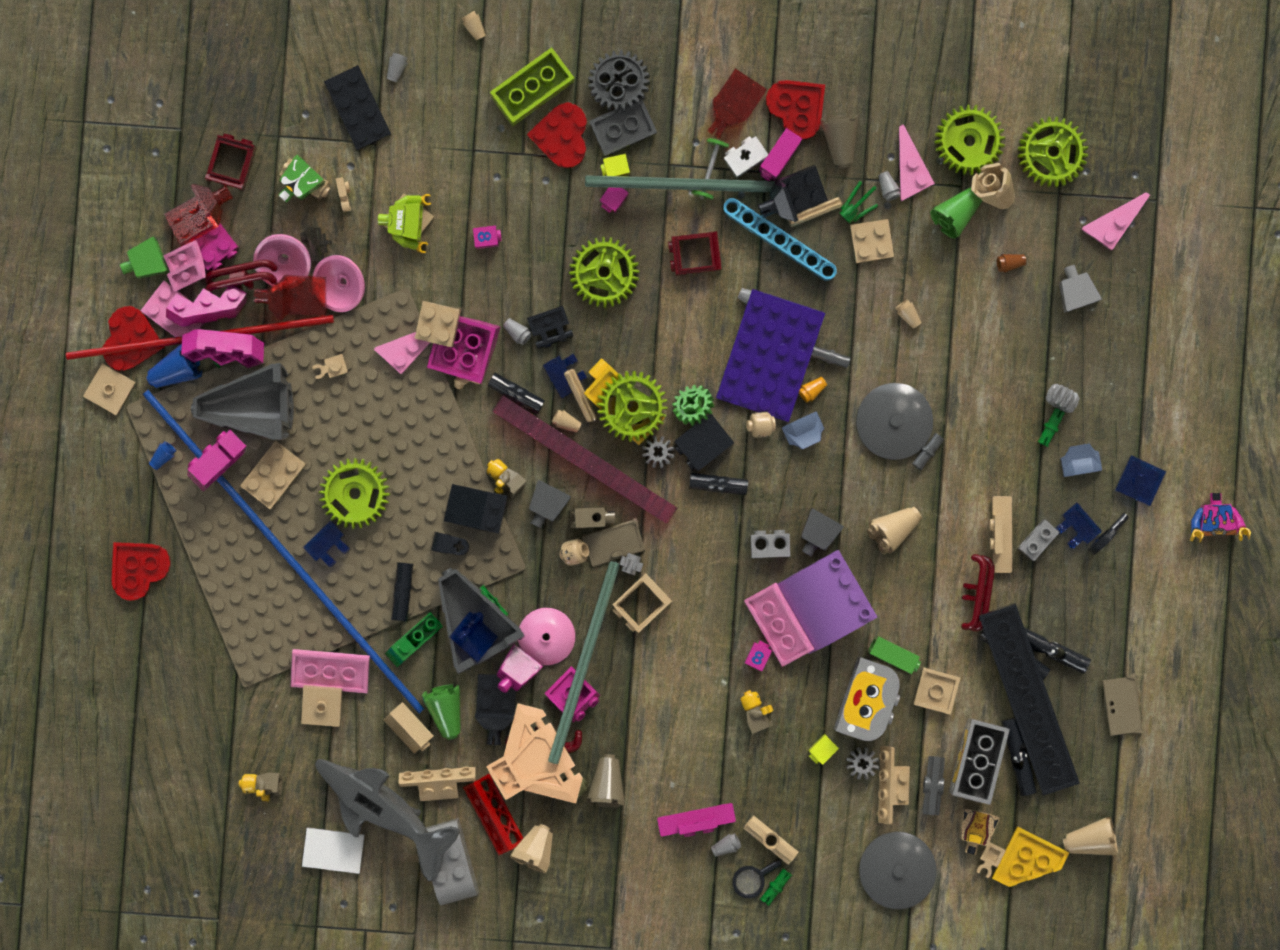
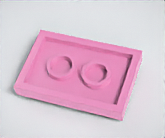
M163 281L141 311L174 337H180L192 330L201 329L204 323L201 324L199 322L181 327L166 318V307L176 293L187 300L189 299L179 291L174 292L172 286Z

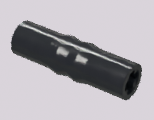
M496 372L487 385L536 414L539 413L545 402L544 399Z
M691 473L689 489L747 495L748 479Z
M397 562L391 620L408 621L413 564Z

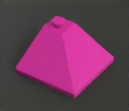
M460 316L453 347L433 343L427 368L482 384L501 327Z

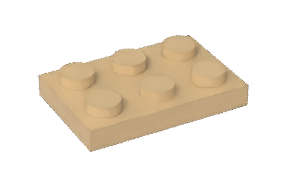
M275 440L240 486L271 510L306 466V463Z

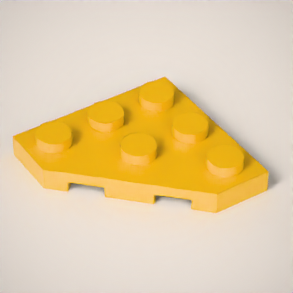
M1017 826L991 878L1011 887L1018 883L1061 870L1069 852Z

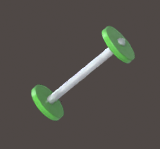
M707 138L706 142L714 145L705 179H710L719 147H729L728 143L720 141V139ZM692 190L691 192L692 195L700 197L701 200H713L714 198L713 195L706 193V190Z

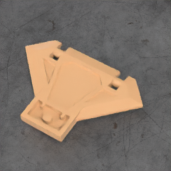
M518 703L504 756L486 766L505 800L525 790L576 804L583 779L581 774H573L571 768L575 764L565 747H563L558 764L548 762L556 731L551 723L545 725L541 718L546 716L542 709ZM534 722L538 727V730L535 732L531 727V724ZM562 773L567 777V780L564 782L560 777Z

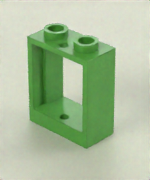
M876 635L867 653L910 674L913 671L917 672L921 661H919L920 656Z

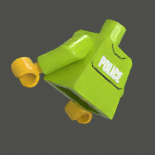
M430 194L423 196L406 195L395 201L394 205L389 207V214L378 215V225L388 226V233L402 247L417 250L419 253H426V251L421 250V246L423 244L428 245V243L418 241H421L423 206L431 205V203H426L424 199L425 197H431Z

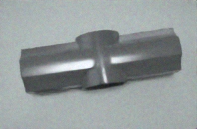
M928 756L927 772L923 782V814L939 815L941 795L944 792V757Z

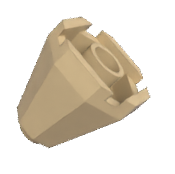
M1000 163L984 165L981 168L982 172L979 175L976 173L973 176L972 192L983 202L999 209L1009 208L1015 200L1010 172Z
M543 824L535 825L512 850L509 858L521 865H527L532 870L546 873L550 865L553 835L549 831L550 828Z

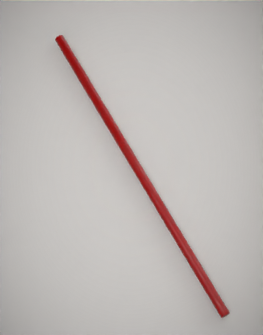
M329 315L222 330L221 332L256 334L334 323V317ZM182 336L66 352V359L72 360L182 344Z

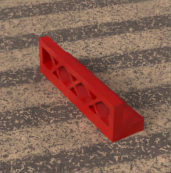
M487 774L464 786L463 789L498 855L515 848L523 839V836L491 775ZM486 780L489 791L483 789L481 782ZM492 798L498 803L497 809L491 804ZM501 815L507 820L506 826L500 821ZM510 832L513 833L517 839V842L513 844L509 838Z

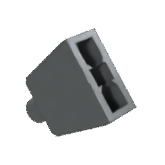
M538 480L529 510L536 513L531 524L541 528L546 518L554 521L571 499V496Z
M811 508L800 537L807 541L802 552L812 557L817 547L825 551L844 526Z

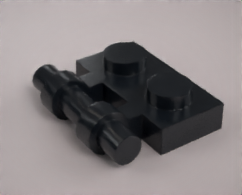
M563 306L527 318L533 337L540 334L542 340L535 342L537 349L551 347V344L560 341L563 343L568 338L574 337L572 330L565 332L562 326L569 324ZM557 329L559 334L547 337L546 332Z

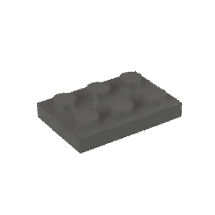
M641 98L639 99V105L635 102L632 103L633 109L629 105L626 106V111L619 107L618 112L613 110L589 121L605 157L657 134Z

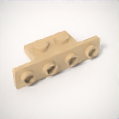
M993 496L992 519L989 522L992 538H990L989 546L990 550H992L995 573H1011L1012 497Z
M881 746L879 753V808L877 815L878 822L883 824H892L893 805H909L910 766H894L895 748L889 746Z
M462 767L416 772L406 771L399 773L398 783L399 787L418 786L420 801L458 798L457 782L475 781L476 768Z

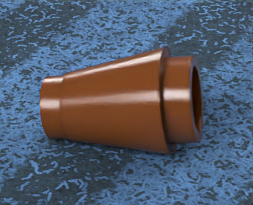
M1001 254L996 259L999 272L1003 271L1006 273L1025 266L1026 257L1024 254Z

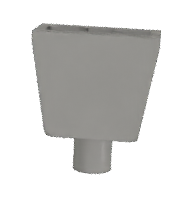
M1075 265L1064 268L1067 279L1059 282L1064 313L1102 300L1087 272L1078 275Z

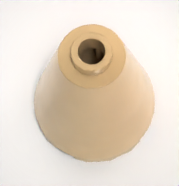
M1111 817L1103 818L1066 834V838L1063 839L1065 850H1069V853L1118 855L1116 835L1113 831L1114 826Z

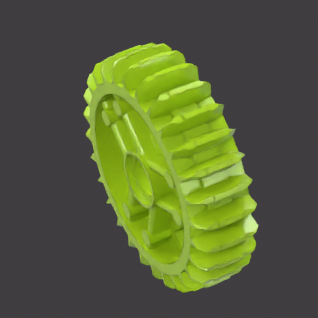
M970 105L966 106V110L959 106V112L952 109V116L949 113L946 114L948 120L941 119V123L944 126H937L941 133L937 132L935 136L940 139L934 141V143L940 144V146L935 150L942 152L939 158L945 157L943 164L950 163L949 170L956 167L955 173H958L961 169L962 175L969 171L970 176L976 170L979 175L984 165L994 164L992 160L999 161L996 154H1003L999 148L1005 147V144L1000 143V141L1005 140V136H1000L1004 129H998L1001 122H994L997 116L989 117L991 111L985 114L984 107L977 111V105L974 106L973 110L970 109ZM972 116L974 119L973 122L956 126L955 120L963 117ZM988 135L994 136L990 155L984 153ZM972 136L975 140L974 145L967 146L964 143V138ZM950 146L965 159L963 162L958 161L948 151Z
M1048 117L1046 123L1041 118L1039 120L1040 125L1033 122L1034 129L1029 126L1027 128L1029 134L1025 132L1022 134L1026 139L1019 140V143L1023 146L1017 148L1018 151H1022L1017 158H1023L1019 165L1026 166L1022 172L1029 171L1030 173L1027 178L1033 175L1034 183L1038 179L1041 180L1040 186L1047 182L1048 188L1052 183H1054L1055 187H1058L1059 182L1065 186V179L1071 183L1073 181L1072 175L1077 178L1079 174L1076 171L1082 172L1084 170L1080 164L1086 165L1087 163L1085 160H1082L1088 157V154L1083 153V151L1088 149V146L1082 145L1087 139L1081 140L1080 137L1083 135V132L1077 134L1076 131L1079 127L1076 126L1072 129L1073 122L1066 125L1065 118L1058 122V117H1055L1052 122L1051 117ZM1049 128L1053 129V134L1040 140L1036 139L1035 134ZM1070 145L1076 146L1075 164L1069 163ZM1055 146L1058 148L1059 153L1056 157L1049 155V147ZM1034 161L1038 162L1049 170L1050 173L1045 175L1039 172L1032 163Z
M602 237V242L595 238V244L588 241L587 248L581 245L582 252L576 250L578 258L572 257V260L576 262L575 264H570L574 271H570L569 274L575 277L570 279V282H576L572 288H579L577 295L584 294L583 301L589 298V305L596 301V307H599L601 302L604 308H606L607 303L610 302L611 306L614 307V301L621 304V297L627 300L626 293L633 294L630 287H637L633 281H639V278L634 276V274H638L640 271L634 269V267L639 264L638 262H632L636 256H629L632 252L631 249L624 250L626 244H623L621 247L619 246L620 240H617L614 244L611 237L608 242L605 241V237ZM596 250L599 254L585 267L582 261ZM625 258L629 276H622L618 259ZM601 267L609 268L610 274L607 277L599 275ZM590 286L609 291L608 296L603 297L590 293Z
M625 371V377L618 373L617 380L611 377L612 384L605 382L608 387L607 390L601 388L604 395H598L602 402L596 405L602 407V409L598 410L597 413L603 414L599 420H605L606 422L603 424V427L610 426L608 433L615 431L614 437H618L621 434V440L623 441L626 436H628L629 442L632 441L634 436L636 441L640 440V435L647 439L646 433L648 432L650 435H653V428L659 430L656 424L664 423L660 420V417L667 416L662 413V410L668 409V407L663 406L667 399L661 398V396L665 395V392L658 391L662 386H655L656 379L650 382V375L643 378V372L636 376V371H632V376H629L628 371ZM637 381L652 391L649 397L634 387ZM610 395L616 396L615 415L608 413ZM630 401H636L638 404V409L635 412H630L627 408ZM647 417L649 418V424L635 431L633 430L631 425Z
M354 458L353 463H351L350 459H346L345 465L342 461H339V468L336 465H332L334 471L327 470L330 476H323L326 484H320V486L324 487V490L319 491V493L323 494L324 497L319 499V501L326 503L322 506V509H329L325 514L330 515L332 513L331 521L337 518V525L344 522V528H347L349 523H351L352 529H355L356 524H358L359 528H363V522L370 526V519L373 522H377L374 516L382 517L379 511L380 509L386 511L383 503H389V501L385 500V496H390V494L386 493L385 490L390 488V486L383 484L387 481V478H380L384 473L379 472L377 474L378 466L372 469V462H369L366 466L364 459L361 460L360 464L357 458ZM358 468L359 475L345 479L340 478V473ZM358 488L360 490V497L358 499L350 497L351 489ZM373 488L379 490L374 509L369 507ZM335 499L349 511L345 517L332 505Z

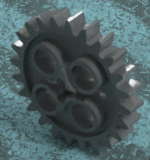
M622 50L619 55H616L615 51H613L611 57L606 53L605 60L599 57L600 64H593L596 70H590L592 75L588 77L591 83L588 87L592 90L590 93L592 97L596 96V103L601 101L602 108L607 104L609 111L612 107H615L616 112H618L619 107L626 111V106L628 105L633 109L632 103L635 102L639 105V98L645 99L643 92H649L646 87L650 85V80H648L650 75L646 72L648 70L647 66H643L642 59L637 61V55L631 58L629 51L626 56L623 55ZM618 66H625L622 71L616 70ZM604 78H610L608 83L601 82ZM631 79L637 80L635 84H628ZM617 91L623 92L619 97L613 96Z

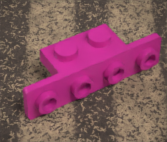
M727 803L658 817L657 821L661 836L680 833V835L684 834V837L696 835V831L703 830V833L713 832L714 828L718 827L717 825L733 823L736 819L733 804Z

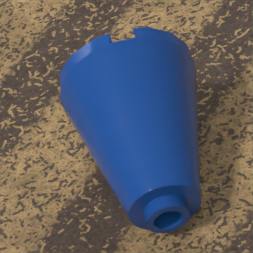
M180 344L148 371L147 381L151 386L159 388L202 377V370H198V366L201 365L200 361L193 363L181 354L182 344Z

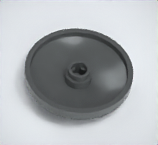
M901 383L884 384L872 390L861 402L856 416L857 432L862 443L873 454L889 460L904 459L919 452L928 442L933 429L932 410L926 398L915 388Z
M901 831L888 832L876 837L865 848L860 859L859 876L864 890L875 902L891 909H905L920 903L932 890L936 879V862L929 847L917 836Z

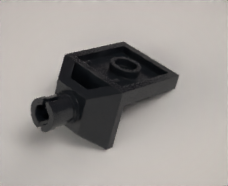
M809 166L776 180L769 194L771 199L758 204V209H760L759 212L763 219L777 213L782 218L797 222L799 220L796 214L828 201L816 166Z
M478 674L475 718L484 729H487V745L493 744V736H495L494 745H501V732L510 724L515 715L516 691L513 688H510L507 693L500 691L497 686L501 679L496 674Z

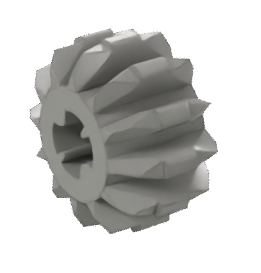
M1054 384L1049 388L1045 399L1053 407L1063 412L1071 413L1077 407L1080 398L1077 393L1068 389V387Z
M653 436V444L650 440L646 441L650 448L642 447L643 450L649 451V453L642 454V457L650 456L646 463L649 464L653 460V468L656 467L657 462H659L660 468H663V460L666 464H670V461L666 458L667 456L674 458L673 454L668 453V451H673L674 447L667 448L666 446L671 441L668 440L663 444V436H661L660 442H657V437ZM655 447H658V449L659 447H661L663 449V455L661 457H659V455L657 457L653 455L655 453V451L653 450Z
M858 747L857 755L853 751L850 752L854 758L846 759L848 762H852V764L846 767L847 769L854 768L850 773L852 776L858 772L857 779L860 780L862 774H864V778L867 780L868 772L872 776L875 775L871 769L879 768L878 765L873 764L878 762L879 759L872 758L875 754L874 751L868 754V748L865 747L862 753L861 748ZM862 758L868 762L867 765L865 764V768L858 766V762Z

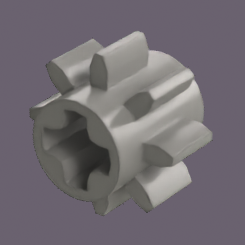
M630 553L627 554V557L622 556L619 565L623 566L621 571L634 576L636 571L641 572L643 563H640L641 557Z

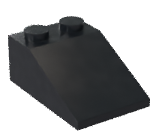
M452 484L444 522L500 534L508 496Z

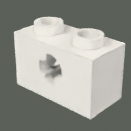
M749 136L741 142L742 146L737 149L733 147L725 153L724 161L736 179L764 161L768 156V153L756 136L754 138ZM741 152L749 153L748 160H745V158L744 160L741 159Z

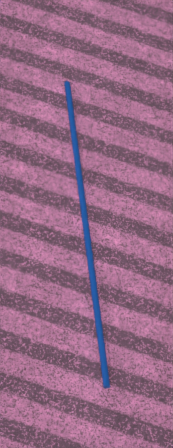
M149 390L144 392L143 396L199 459L203 454L202 451ZM221 475L217 479L218 483L366 654L370 656L373 662L418 714L424 710L423 706L230 483Z

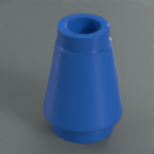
M166 441L162 444L160 443L149 465L158 470L175 456L176 449Z

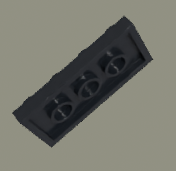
M359 65L324 81L357 151L392 135Z

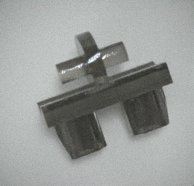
M308 227L307 231L300 233L302 243H309L310 249H308L311 262L319 263L324 259V253H328L327 246L332 245V240H326V234H322L321 228Z

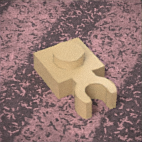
M343 177L336 178L343 212L351 211L348 193L351 192L349 181L345 182Z
M343 354L324 359V366L320 364L312 366L313 370L321 369V374L315 376L316 379H322L327 373L329 378L349 373Z
M989 842L979 857L984 862L977 867L976 872L980 873L982 868H986L987 873L985 877L989 878L992 874V865L998 867L1006 850Z

